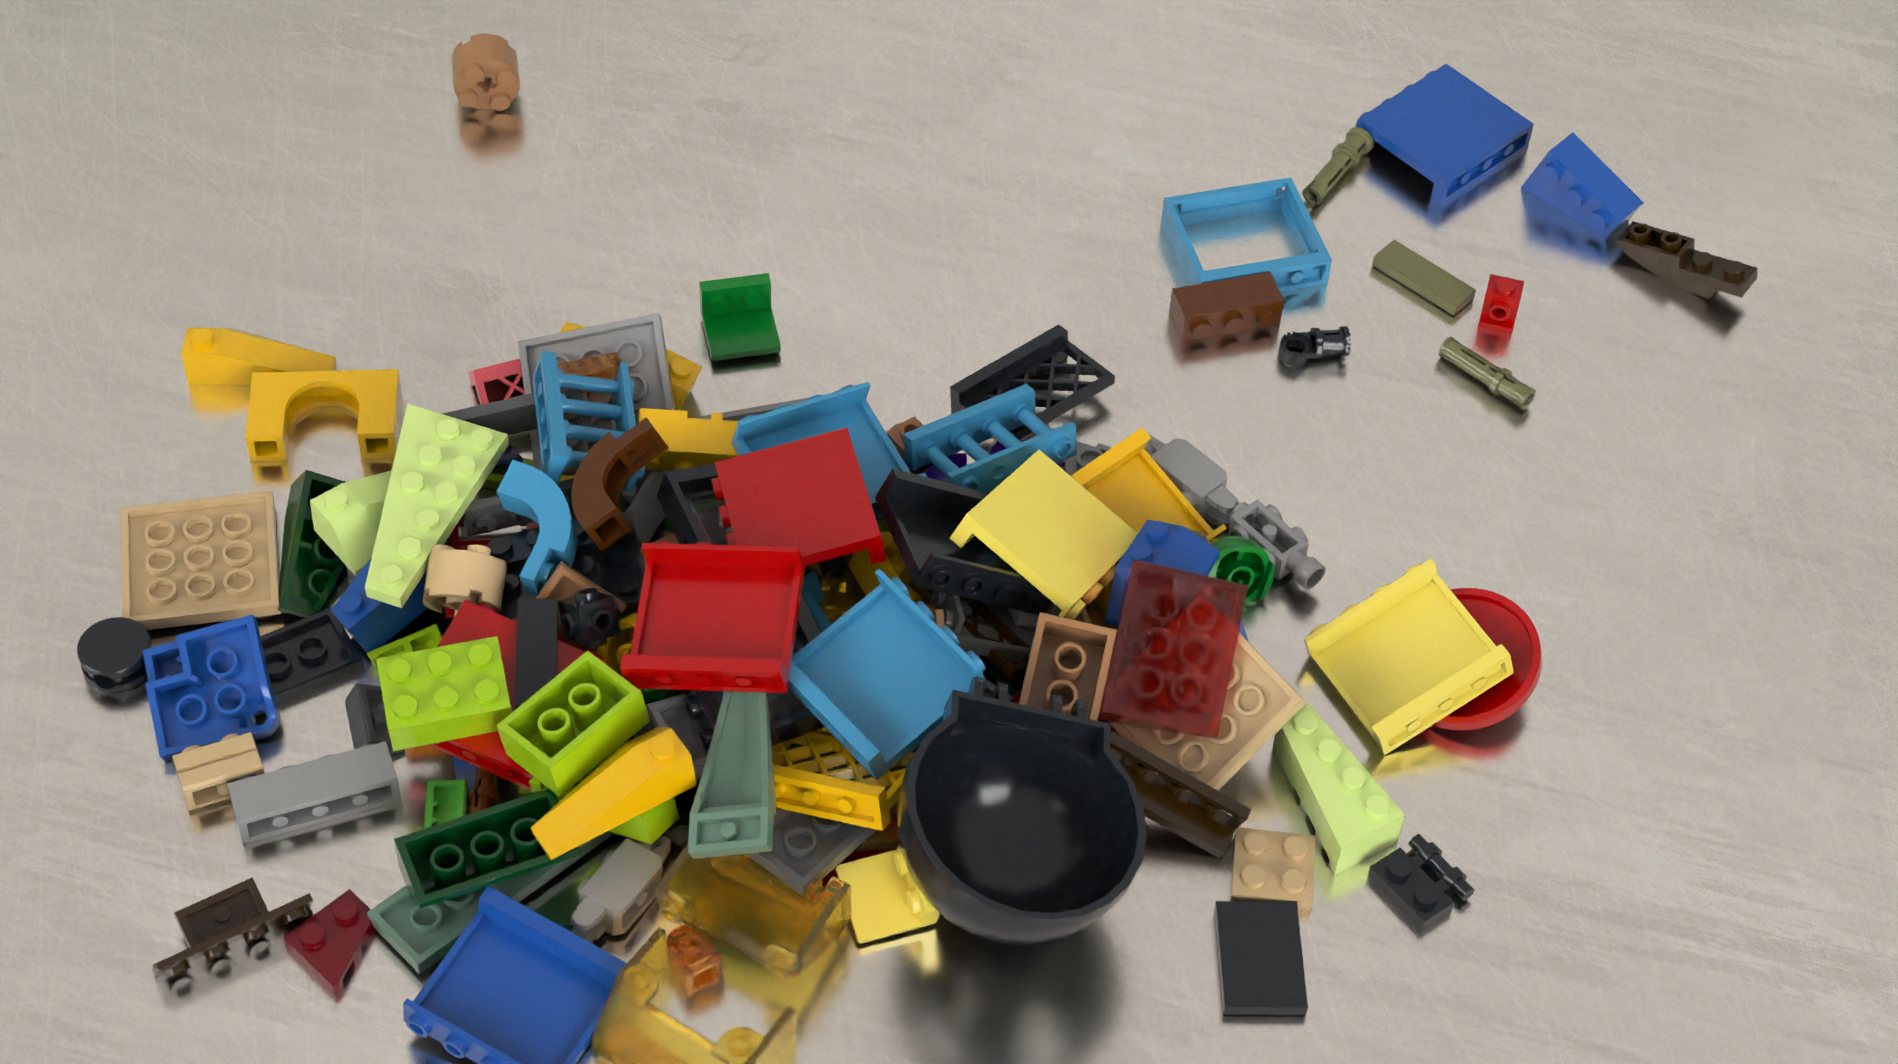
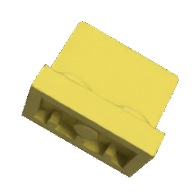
M900 846L893 851L840 864L836 867L837 879L856 940L859 944L932 925L937 922L940 912L925 899L912 880Z

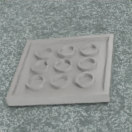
M659 313L518 341L525 395L534 393L532 376L541 351L556 353L558 368L562 369L563 373L614 380L620 362L627 363L629 378L634 379L635 384L632 397L635 415L640 408L675 410L662 318ZM581 390L585 401L613 405L611 394ZM591 417L594 428L616 430L615 420ZM577 420L569 422V424L578 425ZM538 429L530 430L534 467L542 471ZM566 440L567 446H571L572 451L588 453L584 441ZM570 466L569 469L563 470L562 475L576 473L578 467Z

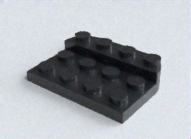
M574 518L577 531V550L571 568L626 603V608L621 615L637 612L645 569L633 525L629 522L633 529L604 551H601L583 529L577 518ZM539 527L516 532L506 537H496L491 540L488 546L491 549L490 556L506 561L507 571L501 611L498 614L511 620L517 618L518 599L536 598V596L526 593L519 575L536 544Z

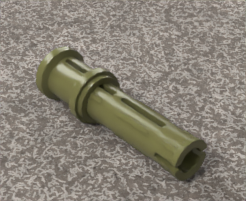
M1354 127L1348 131L1346 140L1343 143L1337 144L1332 150L1330 161L1321 169L1312 182L1304 188L1302 194L1308 203L1312 205L1320 204L1343 174L1357 167L1360 163V157L1363 154L1369 153L1373 148L1374 141L1370 133L1360 127Z

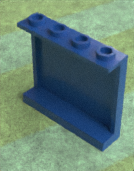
M1448 64L1441 66L1435 71H1430L1424 78L1413 85L1406 86L1397 95L1385 99L1381 105L1369 112L1363 113L1356 122V127L1365 129L1370 133L1373 140L1432 181L1434 186L1431 199L1439 205L1444 204L1526 150L1529 146L1534 125Z
M487 886L479 897L478 912L413 1001L406 998L403 1002V1021L418 1036L427 1037L429 1035L441 1042L445 1050L458 1058H464L465 1056L478 1064H576L629 986L632 966L496 889Z

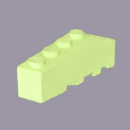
M1310 704L1302 707L1275 734L1272 748L1291 787H1295L1301 799L1300 806L1305 816H1309L1316 830V839L1320 847L1325 849L1330 859L1329 866L1335 876L1397 843L1405 814Z

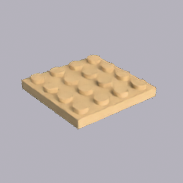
M273 491L120 508L122 617L135 620L142 624L146 630L228 621L252 614L254 617L281 614V611L277 610L279 606V571Z
M1201 595L1103 693L1099 712L1125 739L1210 787L1219 790L1307 702L1206 597Z

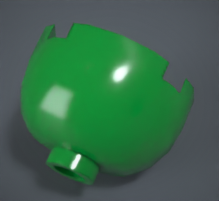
M1224 536L1213 541L1212 544L1219 550L1220 557L1200 588L1211 602L1237 603L1239 611H1244L1249 608L1244 604L1252 602L1255 598L1260 601L1266 596L1273 583L1274 565L1270 561L1269 555L1252 539L1243 536Z

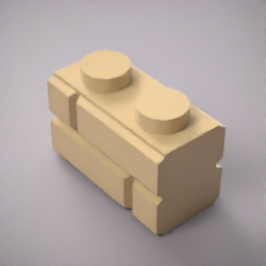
M251 732L242 735L236 733L229 734L219 742L202 747L198 745L189 746L181 753L172 755L188 811L230 799L227 783L238 781L247 776L264 774L263 765Z

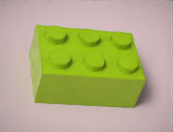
M497 636L376 658L393 751L498 731L496 725L512 713Z
M586 651L496 726L506 755L557 796L561 797L645 726L650 719L642 691L592 653Z

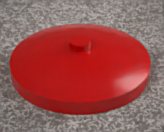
M1451 589L1496 646L1502 644L1509 652L1514 671L1512 675L1433 724V726L1449 730H1474L1506 719L1528 700L1540 677L1542 650L1539 636L1532 620L1512 600L1484 589Z

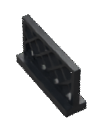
M1058 324L950 386L951 413H956L1028 384L1034 390H1048L1047 397L1035 396V407H1046V410L1036 414V416L1047 424L1115 384V375L1069 342L1068 331ZM1068 356L1076 361V364H1058L1067 359ZM1041 373L1050 374L1049 380L1032 379ZM1055 374L1075 375V380H1054ZM1080 375H1095L1099 378L1094 382L1079 381ZM1053 391H1073V394L1066 398L1052 397ZM1025 425L1009 431L1019 440L1032 433Z

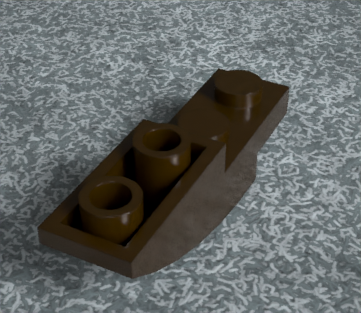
M1633 221L1617 239V245L1626 254L1653 274L1686 291L1708 299L1716 291L1742 298L1757 279V267L1694 250V238L1655 228L1644 223Z

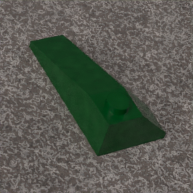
M305 470L291 484L284 520L279 606L277 610L307 618L321 611L335 587L337 579L346 565L314 531L310 500L345 483V481Z

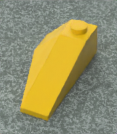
M656 727L621 745L531 827V831L549 859L552 860L697 786L691 754L672 728Z

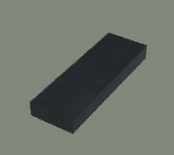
M518 599L515 710L557 676L558 599Z

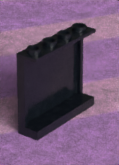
M892 468L876 494L875 500L914 586L1037 615L1040 612L1045 613L1052 601L976 536L962 548L950 539L965 515L989 493Z

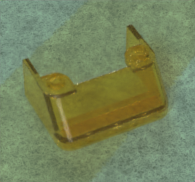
M658 927L618 973L592 1035L594 1056L602 1064H782L796 1047V1010L789 1006L765 1036L747 1027H735L724 1033L716 1044L649 1003L658 992V978L668 968L666 930Z

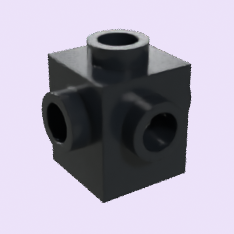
M587 588L576 591L572 597L558 600L561 626L565 639L584 644L585 648H595L607 644V638L621 634L619 627L621 611L619 605L614 600V596L600 593L597 588Z

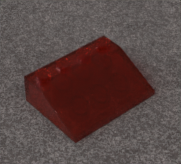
M1133 559L1126 575L1115 627L1117 633L1098 719L1133 727L1216 739L1218 737L1248 585Z

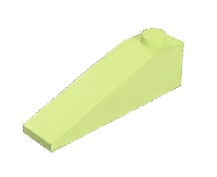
M391 471L342 483L310 500L314 531L355 576L360 573L372 557Z

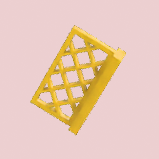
M813 732L772 746L776 808L883 831L890 824L889 810L898 801L906 768L893 772L889 769L878 780L874 777L863 779L862 776L870 773L861 764H855V761H857L855 757L835 737ZM792 743L805 745L798 748L786 750ZM832 751L839 752L833 755L820 757V754ZM910 752L892 768L907 766L915 753ZM813 757V760L794 765L792 763L793 761ZM844 764L848 765V767L830 772L827 771V769Z

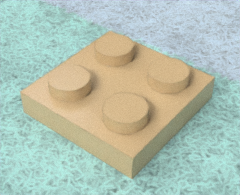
M1238 827L1234 834L1230 901L1297 902L1298 910L1311 912L1314 891L1316 836Z

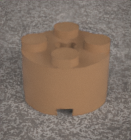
M477 34L471 36V41L463 45L460 42L454 48L451 56L453 86L460 105L497 111L509 108L510 102L519 92L520 77L517 53L515 49L508 45V41L494 34Z

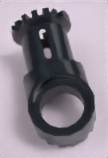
M1340 326L1339 329L1335 330L1311 328L1310 332H1293L1292 334L1288 332L1287 335L1284 334L1281 338L1278 358L1285 365L1300 367L1305 365L1309 359L1320 358L1321 355L1325 354L1349 356V352H1351V344L1348 343V341H1351V338H1348L1351 335L1348 326ZM1287 347H1297L1303 352H1297L1296 354L1293 351L1290 352Z

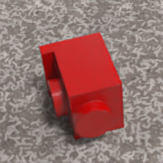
M1490 274L1478 327L1512 334L1525 281Z

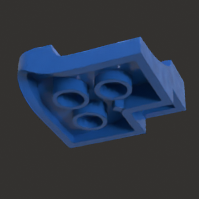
M253 614L176 635L177 641L142 650L149 681L145 683L159 755L164 761L173 759L172 755L181 753L189 746H206L221 741L222 738L229 734L236 733L242 735L251 732L255 741L272 735L279 727L281 716L278 701L271 686L258 623ZM265 713L267 715L265 723L256 725L255 720L257 716Z

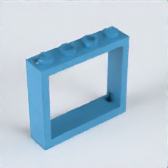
M1291 177L1164 198L1161 224L1189 286L1271 272L1280 292L1328 284L1332 259ZM1281 210L1303 254L1204 271L1184 226Z

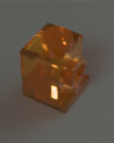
M686 925L679 926L669 933L666 941H663L664 961L686 997L724 980L723 957L720 952L715 950L701 925L692 929Z

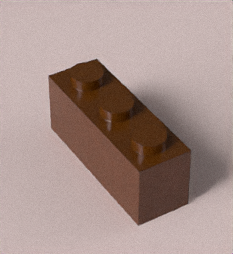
M1271 272L1172 288L1169 314L1181 341L1184 342L1280 325L1284 299Z

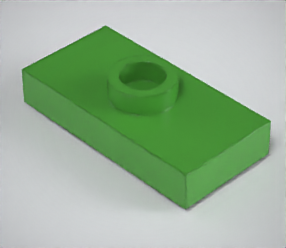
M467 779L427 780L424 829L467 815L469 789Z

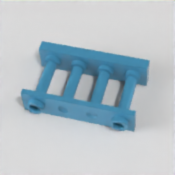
M541 351L532 380L542 471L555 483H559L563 470L569 469L570 466L579 467L587 452L572 451V447L567 446V439L596 443L605 434L610 432L616 440L636 425L632 399L635 384L634 379L629 378L627 363L620 362L615 378L611 380L563 373V370L557 366L556 353ZM560 388L611 394L613 405L568 399L565 394H561ZM568 413L615 420L616 430L569 424L568 420H564L563 414ZM645 466L627 481L624 486V492L632 493L637 478L641 479L644 475Z
M1028 384L903 434L905 464L913 471L932 463L947 476V483L986 493L994 490L1038 450H1041L1055 463L1077 455L1076 425L1070 422L1052 430L1036 416L1035 390ZM1025 425L1037 436L1021 442L1009 431ZM995 438L1006 449L990 455L979 443ZM963 450L976 462L959 468L947 456Z

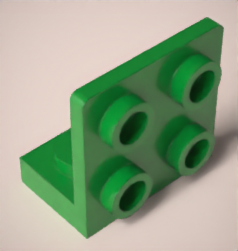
M769 273L699 282L700 313L713 361L781 351V344L771 308V281Z

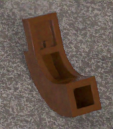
M647 417L616 440L610 432L605 434L588 451L575 474L571 490V503L574 514L583 529L601 551H604L633 529L620 509V496L625 484L638 470L669 448Z

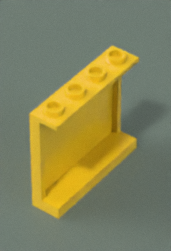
M1143 427L1071 475L1073 479L1137 533H1139L1147 520L1162 521L1200 532L1212 543L1219 539L1227 529L1223 524L1213 531L1144 449L1151 440V437ZM1113 581L1107 587L1101 583L1104 588L1094 599L1105 613L1107 612Z

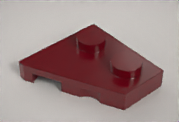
M349 889L283 937L285 946L334 995H337L343 987L342 980L351 964L355 965L362 952V944L369 939L374 930L372 921L367 916V912L371 909Z

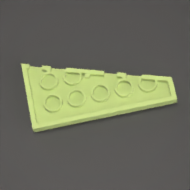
M407 403L366 579L365 590L367 597L399 608L404 606L427 571L432 546L444 545L509 446L508 434Z

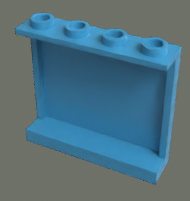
M869 382L855 386L847 385L839 391L826 395H814L806 401L793 405L784 404L773 411L760 415H748L738 421L731 443L740 456L847 427L876 521L884 519L875 500V496L892 468L911 473L866 401L871 387ZM925 473L918 474L920 476L927 477Z
M880 568L875 572L880 585L792 657L788 689L876 780L922 743L925 736L943 722L944 706L952 690L968 693L969 686L974 677L984 680V690L988 687L982 672L986 667L981 659L971 650L965 653L958 646L960 641L952 630L946 625L940 628L933 621L935 617L930 609L920 600L915 604L908 597L910 593L902 581L896 576L890 579Z

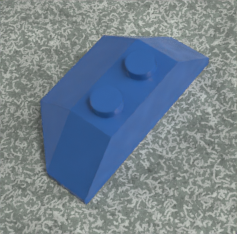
M1147 520L1116 566L1105 617L1106 624L1143 631L1151 626L1150 622L1165 618L1192 601L1219 559V550L1200 532L1180 525Z

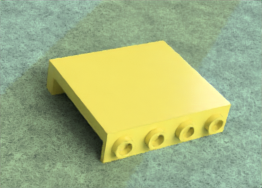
M1038 450L965 515L950 539L962 548L976 536L1062 610L1058 615L1059 617L1074 620L1087 605L1083 601L1090 604L1104 588L1101 583L1107 587L1114 580L1118 562L1138 533L1041 450Z
M1432 558L1422 564L1412 566L1406 571L1404 576L1391 584L1382 585L1372 596L1359 604L1347 607L1339 617L1326 625L1317 626L1310 632L1309 636L1304 638L1309 658L1384 756L1514 673L1509 652L1502 644L1496 646L1437 574L1435 562Z

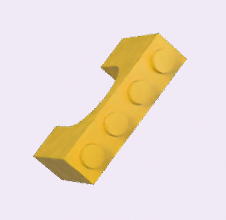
M399 370L253 372L245 434L250 461L287 460L290 430L293 423L305 412L323 406L342 407L358 416L357 437L361 459L395 458L399 441L402 401Z

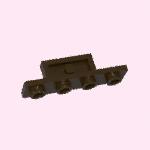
M252 877L174 912L175 919L189 948L153 964L152 971L155 978L163 974L166 975L167 979L179 976L191 969L189 962L205 956L207 961L216 959L230 951L229 944L244 938L246 943L253 942L269 933L268 926L283 920L285 926L301 920L308 915L306 909L311 907L313 903L311 894L309 893L268 911Z

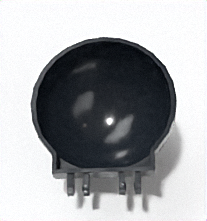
M974 677L969 686L968 693L952 690L944 706L943 722L925 736L907 765L896 809L898 839L902 855L912 880L925 899L948 921L970 934L997 943L1033 945L1064 939L1096 923L1127 892L1144 856L1147 830L1143 804L1133 780L1110 750L1111 724L1087 719L1086 701L1078 699L1074 701L1070 715L1062 713V697L1060 695L1052 694L1047 703V710L1008 702V684L999 682L996 684L992 698L983 696L984 680Z

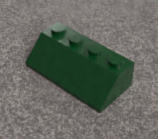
M549 788L395 838L394 842L399 869L411 899L421 909L579 856L580 849L576 847L550 860L531 831V827L559 802L556 794Z

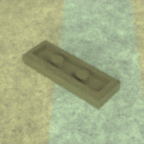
M1396 240L1391 241L1373 257V266L1452 315L1458 313L1474 299L1476 289Z

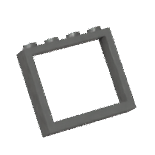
M560 388L561 394H565L566 398L585 401L581 390ZM534 393L442 413L508 435L538 429ZM563 414L564 420L569 422L577 420L579 426L594 427L589 416ZM585 442L588 451L595 444L592 442ZM574 478L556 483L562 490L571 513L574 512L571 503V490ZM498 496L477 501L472 500L461 517L468 537L534 522L525 516L504 510Z

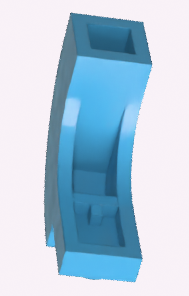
M512 460L496 492L504 510L525 516L539 526L536 544L519 575L526 593L537 596L561 561L572 567L577 550V531L569 505L559 486L539 469Z

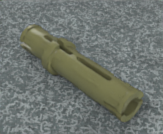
M1448 337L1440 346L1438 353L1440 357L1483 382L1493 394H1501L1522 409H1526L1535 398L1536 390L1513 377L1510 370L1495 366L1453 337Z

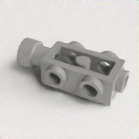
M1257 499L1249 505L1246 502H1241L1231 511L1228 536H1243L1258 543L1269 555V559L1275 569L1274 577L1277 580L1292 572L1294 580L1306 590L1313 588L1319 583L1325 574V566L1316 558L1307 556L1309 543L1306 534L1301 528L1297 526L1290 528L1284 523L1280 511L1274 505L1269 504L1265 506Z

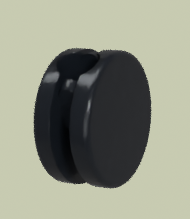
M124 617L101 620L90 626L78 641L77 655L83 675L92 686L103 691L118 692L131 689L147 678L142 650L152 648V643L146 628L135 620Z

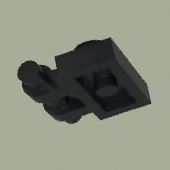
M1417 834L1408 844L1417 853L1415 856L1410 858L1399 847L1371 865L1368 876L1422 931L1452 911L1454 901L1448 896L1449 894L1455 892L1465 901L1472 896L1475 889L1466 881L1467 876L1458 867L1453 868L1441 856L1442 850L1434 842L1428 843L1420 834ZM1431 867L1441 879L1435 883L1424 872L1425 869Z

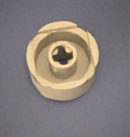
M433 545L428 560L423 604L429 609L442 613L443 606L455 610V616L464 600H467L474 604H487L500 613L507 571L506 561L490 556L491 549L482 545H469L467 550H456L447 545Z

